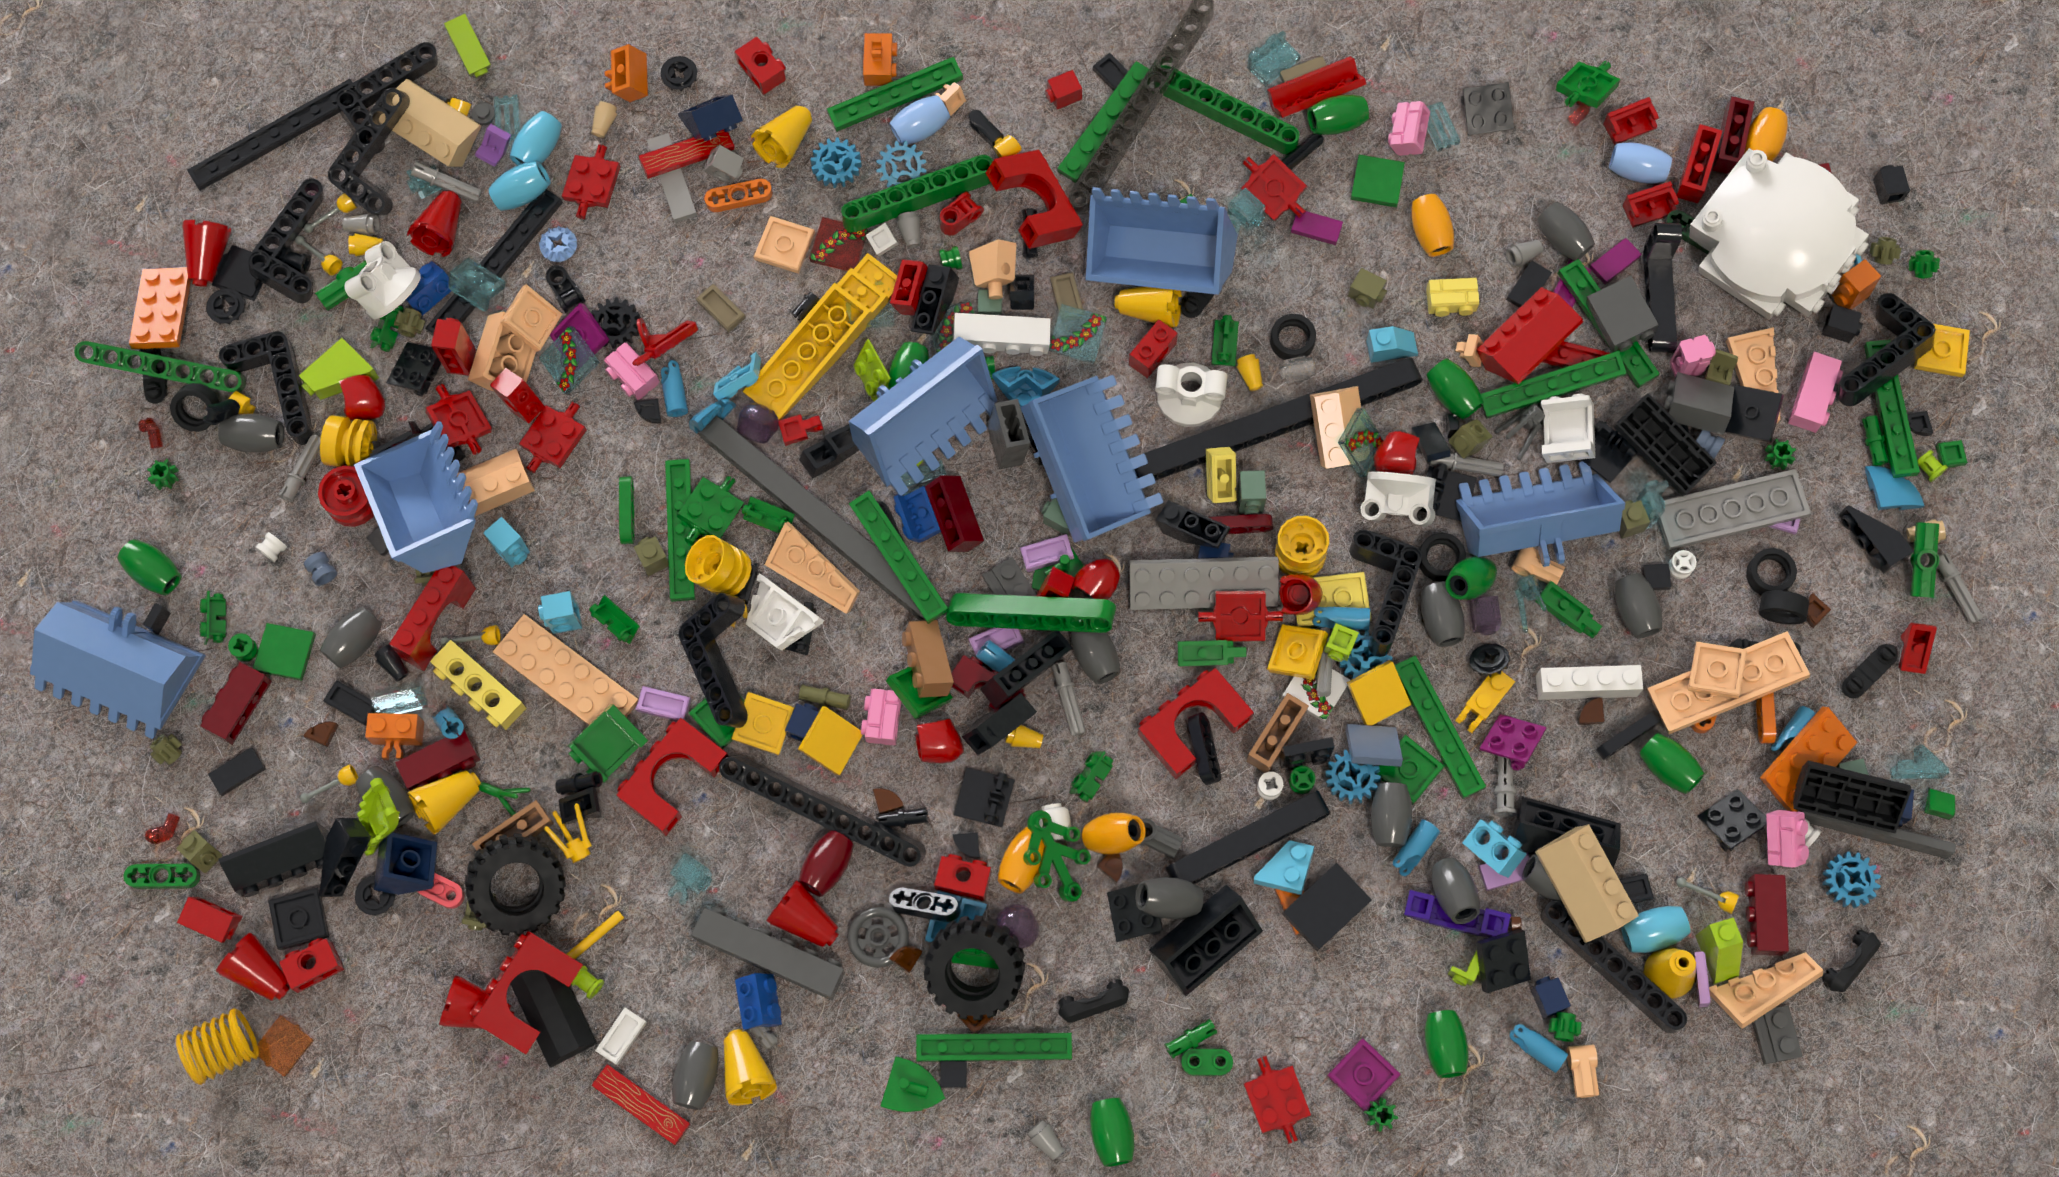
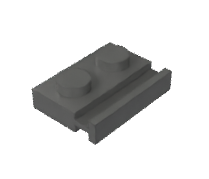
M1013 557L992 568L991 571L982 574V578L993 595L1036 596V593Z
M1789 1005L1773 1008L1752 1022L1763 1065L1803 1057Z

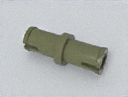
M802 684L799 691V700L819 703L821 707L828 705L848 710L851 701L850 694L833 692L827 687L820 689Z

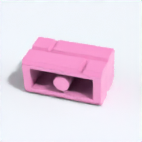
M1421 101L1398 103L1396 112L1392 115L1393 130L1388 136V143L1399 156L1423 153L1430 110Z
M1706 335L1694 337L1693 340L1681 341L1669 362L1674 376L1676 377L1677 372L1695 377L1702 375L1710 364L1712 357L1715 356V346L1712 342H1709Z
M624 342L615 352L613 351L605 358L604 361L607 366L605 371L612 380L618 379L622 383L620 387L628 397L633 395L637 400H640L648 391H651L659 384V379L646 363L639 366L632 364L640 356Z
M871 689L870 696L865 697L864 710L868 711L867 720L862 721L861 735H865L866 742L896 745L901 700L894 691Z
M1776 810L1767 813L1768 865L1793 868L1805 864L1809 856V849L1805 846L1808 823L1805 821L1804 812Z

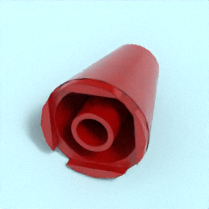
M450 190L440 192L411 224L407 236H411L410 242L417 249L432 256L435 252L441 253L440 257L450 255L454 247L462 204L457 193Z
M184 220L182 229L188 280L192 281V285L207 287V283H212L232 229H228L226 225L210 221H203V223L196 225L195 220Z
M797 880L766 920L771 925L822 948L825 944L831 946L839 935L836 932L838 926L802 883Z
M249 932L235 945L236 948L224 957L216 968V972L220 976L270 1001L276 998L280 1001L290 990L287 986V979L258 938Z
M455 975L439 1025L444 1027L483 1029L470 1021L473 1017L470 1012L477 1001L482 1002L488 993L468 980Z

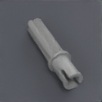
M417 161L410 174L429 182L430 186L434 184L445 190L453 191L473 202H477L481 194L480 189L439 172L438 168L434 170Z
M318 435L310 436L292 472L286 475L288 478L278 494L285 501L293 502L301 484L304 485V478L320 450L321 437Z
M1457 452L1451 454L1450 457L1430 461V466H1437L1438 463H1443L1453 472L1457 469L1497 477L1502 475L1504 468L1503 464L1499 462L1471 457L1463 459L1457 455Z
M1948 553L1939 556L1940 561L1937 567L1942 573L1943 582H1947L1969 623L1979 621L1983 616L1960 577L1961 571L1958 572Z
M1331 628L1320 629L1326 631L1329 634L1325 647L1333 631V629L1331 630ZM1323 650L1318 665L1317 694L1320 697H1328L1331 694L1332 659Z
M1067 662L1057 663L1058 666L1056 664L1051 666L1057 683L1056 691L1060 693L1071 734L1073 736L1081 735L1085 732V726L1073 688L1075 683L1071 681Z

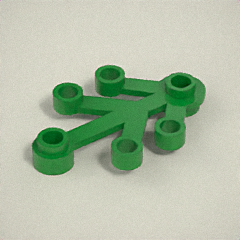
M1035 811L1027 821L1032 835L1028 850L1023 856L1024 862L1027 865H1037L1041 861L1038 874L1034 877V884L1038 888H1048L1051 885L1052 879L1049 872L1053 863L1062 882L1059 888L1060 898L1065 902H1075L1080 898L1082 889L1077 882L1072 880L1062 856L1074 860L1078 865H1085L1091 859L1090 852L1086 849L1076 850L1055 842L1051 833L1063 836L1067 842H1076L1080 838V831L1074 826L1064 827L1052 822L1051 816L1046 811ZM1040 819L1043 821L1042 827L1039 825ZM1071 830H1072L1073 833H1074L1073 838H1070V835H1069V833H1070ZM1041 839L1045 845L1042 860L1041 854L1038 851ZM1032 853L1035 857L1033 862L1030 860V855ZM1081 853L1084 855L1083 861L1080 860ZM1042 876L1045 878V883L1043 885L1041 884ZM1072 887L1074 888V895L1071 894Z

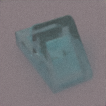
M1920 744L1914 749V760L1898 761L1890 769L1891 779H1942L1949 774V768L1924 745Z

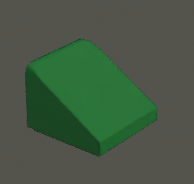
M1929 789L1924 813L1950 820L1955 816V795Z

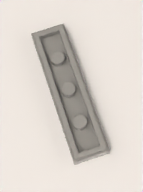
M669 133L646 140L650 152L672 145ZM681 168L659 175L674 222L677 223L697 216Z

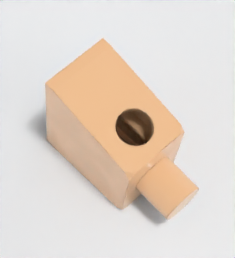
M997 239L969 251L974 283L977 287L987 288L989 299L993 300L1003 298L1002 286L1014 281L1016 264V243Z

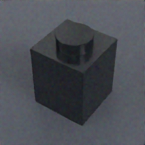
M1893 165L1884 166L1873 179L1880 205L1904 201L1910 192L1903 165L1896 167Z
M1833 305L1827 314L1821 335L1850 343L1853 337H1858L1861 332L1863 323L1860 322L1862 313Z

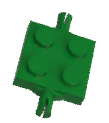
M1579 61L1557 82L1555 91L1568 97L1565 99L1566 106L1572 107L1577 101H1580L1587 106L1597 109L1619 86L1620 79L1607 72L1611 68V64L1607 61H1603L1599 67L1589 66Z
M727 476L721 486L702 477L678 512L677 518L687 523L691 528V531L684 539L690 545L694 544L699 535H714L721 539L742 508L744 502L729 492L736 482L734 478L730 481L731 476Z

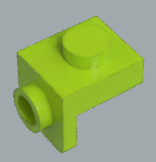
M1335 623L1324 652L1335 661H1348L1359 632Z
M1477 950L1466 972L1454 966L1451 967L1448 975L1452 977L1453 982L1461 986H1466L1467 984L1471 986L1477 975L1480 976Z

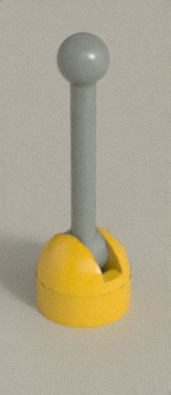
M344 193L337 199L336 208L313 223L306 224L304 231L311 233L314 227L338 211L348 213L356 209L357 206Z
M299 235L295 238L296 244L303 245L322 260L321 267L330 276L336 275L341 270L343 262L334 255L323 256L305 242L303 236Z
M492 625L484 628L481 635L453 639L443 637L440 644L444 647L450 640L454 643L482 640L487 645H498L501 642L500 629L498 625Z
M349 764L339 771L338 779L309 794L303 793L300 796V801L308 803L310 798L339 783L346 786L354 785L359 776L354 767Z
M1683 877L1676 880L1678 887H1687L1717 900L1720 909L1732 914L1739 897L1738 894L1726 891L1717 895L1688 883Z

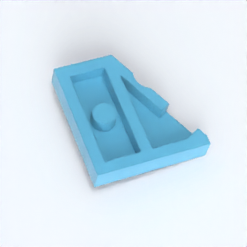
M757 352L750 355V364L743 368L738 365L728 375L715 383L713 394L718 401L725 397L729 399L740 388L744 386L750 387L757 382L761 365V358Z
M1289 840L1254 876V884L1302 895L1314 853V846Z

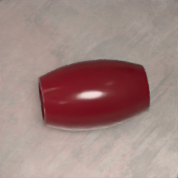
M829 831L818 840L808 853L802 865L798 881L813 895L819 897L825 895L838 883L845 873L852 857L853 842L837 831Z

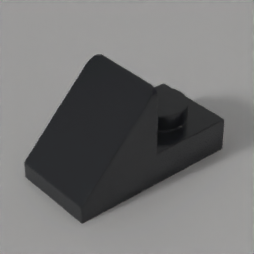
M1015 275L1014 281L1010 283L1012 310L1034 309V275Z
M596 787L585 789L558 800L562 824H571L578 821L574 807L576 803L580 806L583 819L602 817Z

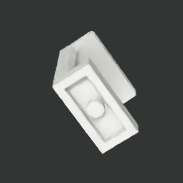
M1574 394L1572 397L1567 398L1554 396L1548 398V400H1542L1541 407L1545 415L1542 455L1546 463L1595 458L1594 404L1590 396Z

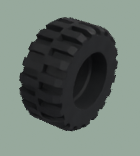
M514 833V837H507L506 834L499 836V840L495 842L491 839L485 843L486 847L484 849H478L474 854V860L469 862L468 872L465 875L466 896L470 909L474 912L476 919L480 923H485L487 929L493 932L499 930L501 935L509 936L510 933H516V936L524 934V931L528 930L534 933L539 930L538 926L541 924L546 926L550 923V917L553 914L557 915L560 910L559 904L564 901L566 881L560 862L549 846L544 842H538L537 838L530 835L526 838L522 834ZM511 863L530 865L537 872L540 881L539 890L536 895L527 903L519 906L503 905L493 897L491 892V880L494 874L503 866Z
M975 915L974 920H969V917L965 916L960 917L958 923L954 920L946 925L945 929H941L936 934L925 959L924 980L928 981L927 990L929 994L936 995L934 1001L938 1006L944 1004L947 1013L952 1015L953 1012H957L960 1014L959 1018L965 1020L967 1016H973V1020H982L985 1014L988 1018L996 1016L998 1010L1003 1012L1009 1007L1010 1001L1015 1000L1025 971L1023 959L1025 955L1023 948L1018 947L1020 941L1016 935L1012 937L1009 935L1010 929L1007 926L1003 925L1000 928L997 926L998 921L992 918L987 922L983 921V916ZM971 948L988 953L998 965L999 973L997 979L991 984L981 987L963 983L956 977L951 968V960L954 954Z

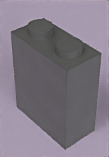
M1631 275L1587 296L1586 305L1612 353L1620 350V352L1626 351L1633 346L1634 342L1640 339L1646 341L1655 335L1654 332L1658 328V323Z
M1677 372L1674 381L1670 380L1666 390L1668 396L1665 400L1664 409L1679 424L1724 435L1731 418L1734 387Z
M1013 399L994 403L987 427L999 469L1023 465L1030 446V440L1019 400Z

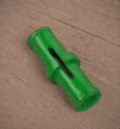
M1865 417V419H1862L1866 433L1865 444L1869 446L1873 466L1885 465L1889 460L1885 451V437L1880 431L1878 417Z
M1207 1019L1191 1030H1184L1183 1035L1164 1045L1166 1049L1168 1048L1167 1052L1170 1057L1174 1059L1190 1048H1197L1200 1042L1216 1035L1217 1030L1213 1029L1215 1028L1213 1022Z

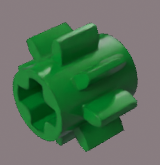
M1930 250L1916 251L1915 256H1911V259H1909L1908 270L1914 271V276L1917 278H1931L1933 272L1937 273L1939 269L1940 258H1934V252Z
M1775 439L1773 446L1768 445L1765 448V451L1769 454L1765 457L1764 461H1769L1772 465L1771 469L1781 467L1782 470H1785L1787 463L1792 464L1795 461V458L1791 455L1796 451V448H1792L1788 444L1789 440L1779 442L1778 439Z
M168 459L164 463L155 460V464L147 469L152 475L148 478V481L151 484H155L158 490H161L163 487L172 489L175 481H179L175 475L179 469L175 465L171 466V462Z
M1557 1012L1556 1018L1549 1020L1548 1032L1554 1033L1555 1040L1573 1042L1574 1036L1581 1035L1582 1022H1576L1575 1014Z
M1383 1098L1380 1099L1379 1105L1374 1101H1370L1371 1108L1369 1111H1364L1370 1119L1366 1124L1369 1126L1376 1124V1131L1380 1132L1383 1129V1125L1388 1129H1392L1391 1122L1393 1119H1398V1116L1393 1113V1109L1396 1106L1393 1104L1386 1106V1099ZM1377 1112L1385 1113V1118L1377 1117Z

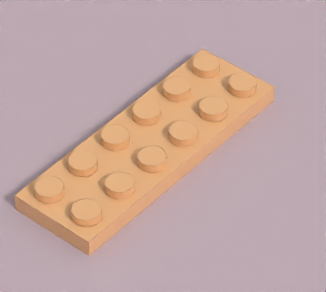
M525 614L493 650V653L587 725L595 720L610 704H613L627 717L638 703V699Z
M1788 631L1745 648L1747 649V656L1739 699L1688 691L1691 671L1647 688V692L1668 735L1810 678V673Z

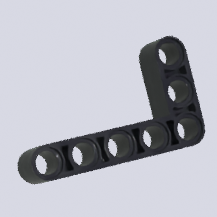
M429 42L420 43L337 93L336 103L339 113L354 133L361 125L355 123V121L360 118H366L369 113L367 108L375 104L386 89H396L406 79L414 81L437 66L438 58L435 46ZM424 54L432 55L429 59H423L421 56ZM409 65L412 66V69L405 71L402 70V67ZM385 77L392 78L390 82L382 81V79ZM364 89H372V90H373V91H372L371 93H369V94H364V93H362V91H363ZM346 100L353 101L349 106L342 105ZM371 132L366 135L367 144L370 143L368 139L372 137ZM385 141L380 146L376 154L380 153L384 149Z
M389 88L383 92L328 171V179L334 186L366 211L376 215L389 214L393 206L392 200L361 176V173L409 107L410 98L407 93L395 88ZM398 94L399 102L394 106L392 99ZM384 113L386 116V120L381 125L379 123V117L381 114ZM371 132L372 140L367 144L366 135ZM357 151L359 154V158L354 163L352 160V155L354 152ZM344 170L345 178L343 181H340L339 174ZM362 184L364 190L363 193L359 196L357 193V188L359 185ZM380 198L382 206L377 210L375 202Z
M309 178L302 182L248 258L249 272L255 279L297 303H306L311 299L312 282L304 274L280 261V256L285 248H289L295 238L323 201L322 184L314 178ZM308 191H316L317 194H316V195H309V194H307V192H308ZM297 208L305 210L302 213L294 212V210ZM284 226L292 228L289 231L281 230V228ZM275 244L279 247L276 249H269L267 246ZM262 262L265 264V266L258 268L255 267L254 264ZM282 274L285 275L286 278L278 280L275 278V276ZM300 286L307 288L304 292H298L295 289Z
M1655 223L1643 249L1645 299L1658 323V328L1654 332L1655 335L1648 339L1650 353H1674L1677 347L1672 258L1681 243L1682 227L1680 223Z
M1884 293L1878 298L1876 319L1897 337L1841 379L1839 401L1845 406L1859 404L1933 348L1936 330L1933 323L1895 294Z
M274 331L222 347L219 352V359L229 370L243 372L271 364L286 430L297 444L306 445L310 436L314 435L304 389L301 387L302 381L299 377L300 373L294 348L286 335L280 331ZM283 343L280 348H276L278 344ZM260 349L258 354L252 355L254 351ZM237 356L234 361L229 362L232 357ZM289 364L287 368L280 370L283 365ZM294 385L291 390L285 391L288 386ZM299 406L297 411L291 412L294 407ZM304 427V430L301 433L296 434V431L299 428Z
M1363 529L1354 534L1349 549L1350 555L1358 561L1393 573L1368 644L1369 651L1373 655L1383 657L1390 652L1422 560V553L1415 546Z
M719 593L680 626L678 635L717 724L741 728L747 722V710L715 638L743 615L745 602L738 596Z

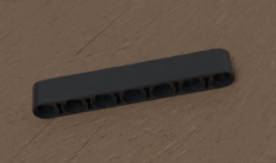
M1312 792L1170 864L1165 870L1169 877L1187 880L1196 884L1329 816L1331 812L1320 792Z
M1550 901L1542 909L1541 919L1543 923L1666 1033H1676L1685 1027L1687 1023L1685 1011L1603 937H1598L1585 943L1580 934L1579 937L1570 935L1568 926H1575L1562 901ZM1549 908L1557 909L1560 913V919L1551 918L1548 913ZM1588 943L1596 944L1599 948V954L1594 955L1590 953ZM1608 961L1616 962L1619 971L1616 973L1610 971L1607 965ZM1629 978L1635 979L1638 982V990L1629 988L1627 984ZM1648 996H1653L1658 1000V1008L1649 1006L1647 1002ZM1668 1014H1673L1678 1018L1677 1026H1672L1668 1022Z

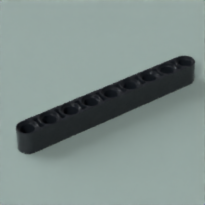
M733 755L727 757L719 765L720 774L725 779L830 830L837 831L847 838L904 866H915L923 861L926 856V849L919 841L890 827L881 825L877 821L743 756ZM731 761H734L738 766L736 773L731 772L729 769ZM753 771L760 776L759 784H755L751 779ZM775 782L782 786L781 795L774 792L773 786ZM797 793L802 794L805 799L803 806L796 802L795 797ZM819 804H823L827 808V815L825 817L821 816L818 812ZM841 815L849 818L850 824L848 827H844L840 823ZM864 826L871 828V838H866L863 835L862 829ZM886 837H891L894 840V849L886 847ZM908 848L916 850L918 855L916 860L908 857Z

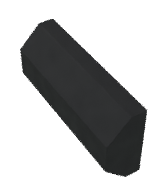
M1649 393L1630 408L1613 427L1682 497L1717 463Z
M1807 761L1802 766L1796 783L1793 808L1896 833L1912 790L1911 785Z
M539 970L524 971L511 981L510 985L529 1025L540 1032L536 1040L550 1068L597 1044L571 987L565 986Z

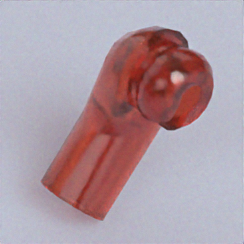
M1580 101L1576 102L1579 107L1567 118L1575 127L1588 115L1591 109L1590 106Z
M147 417L145 420H140L138 423L141 432H148L150 448L163 447L161 432L154 419Z
M168 813L163 826L146 831V841L151 844H159L170 840L174 835L180 817Z

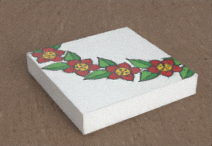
M1318 668L1314 680L1293 677L1282 698L1287 693L1309 705L1307 713L1324 723L1347 688L1346 682L1350 681V679L1332 669L1331 694L1328 697H1320L1317 694Z

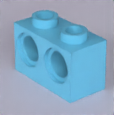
M500 517L483 532L492 548L511 568L523 563L528 556L527 554L530 553L521 536L503 517Z
M570 591L541 596L542 605H538L539 616L544 621L545 627H549L553 634L582 629L579 605Z
M1480 819L1462 843L1498 874L1509 878L1527 853L1520 848L1522 844L1511 835L1507 838L1502 834L1504 829L1493 820L1488 823ZM1490 834L1489 842L1484 844V837ZM1505 849H1508V856L1503 860L1502 853Z

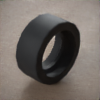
M1300 314L1284 315L1272 327L1270 336L1271 348L1279 358L1285 361L1297 362L1304 360L1311 354L1315 346V327L1308 318ZM1289 326L1302 329L1307 335L1305 346L1296 350L1284 347L1279 340L1281 330Z
M196 383L185 385L171 400V416L183 429L192 432L206 430L210 425L205 423L203 419H195L189 416L182 406V400L186 396H195L200 398L206 406L220 403L216 393L205 385Z
M1441 532L1426 538L1419 549L1422 553L1419 569L1426 577L1438 582L1446 581L1452 568L1443 571L1432 567L1427 559V554L1431 547L1437 544L1450 547L1456 555L1454 566L1466 559L1465 548L1461 541L1452 534Z
M1776 548L1763 549L1758 552L1748 564L1746 571L1748 584L1753 591L1761 596L1763 593L1772 590L1788 591L1797 576L1795 561L1788 553ZM1769 559L1781 564L1786 573L1783 583L1778 586H1772L1760 579L1757 569L1762 561Z
M1782 590L1767 591L1761 596L1759 615L1775 623L1787 625L1802 624L1807 621L1809 600L1805 596L1794 592Z

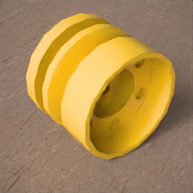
M330 415L323 426L320 439L322 463L335 467L344 466L345 463L347 466H354V464L371 457L370 454L374 450L372 441H377L376 424L369 420L362 421V419H354L351 423L348 417Z
M1296 516L1287 520L1279 530L1275 548V557H1278L1279 569L1286 575L1304 574L1311 577L1315 576L1323 568L1329 547V533L1320 521L1309 516Z
M706 535L699 539L691 547L685 561V573L688 579L716 595L719 593L733 596L738 594L749 580L752 569L751 559L747 553L714 535Z

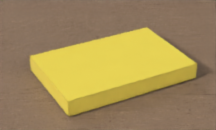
M1364 572L1313 577L1320 584L1323 592L1318 607L1370 608ZM1314 610L1308 614L1295 615L1297 627H1316L1313 624V619L1316 617Z

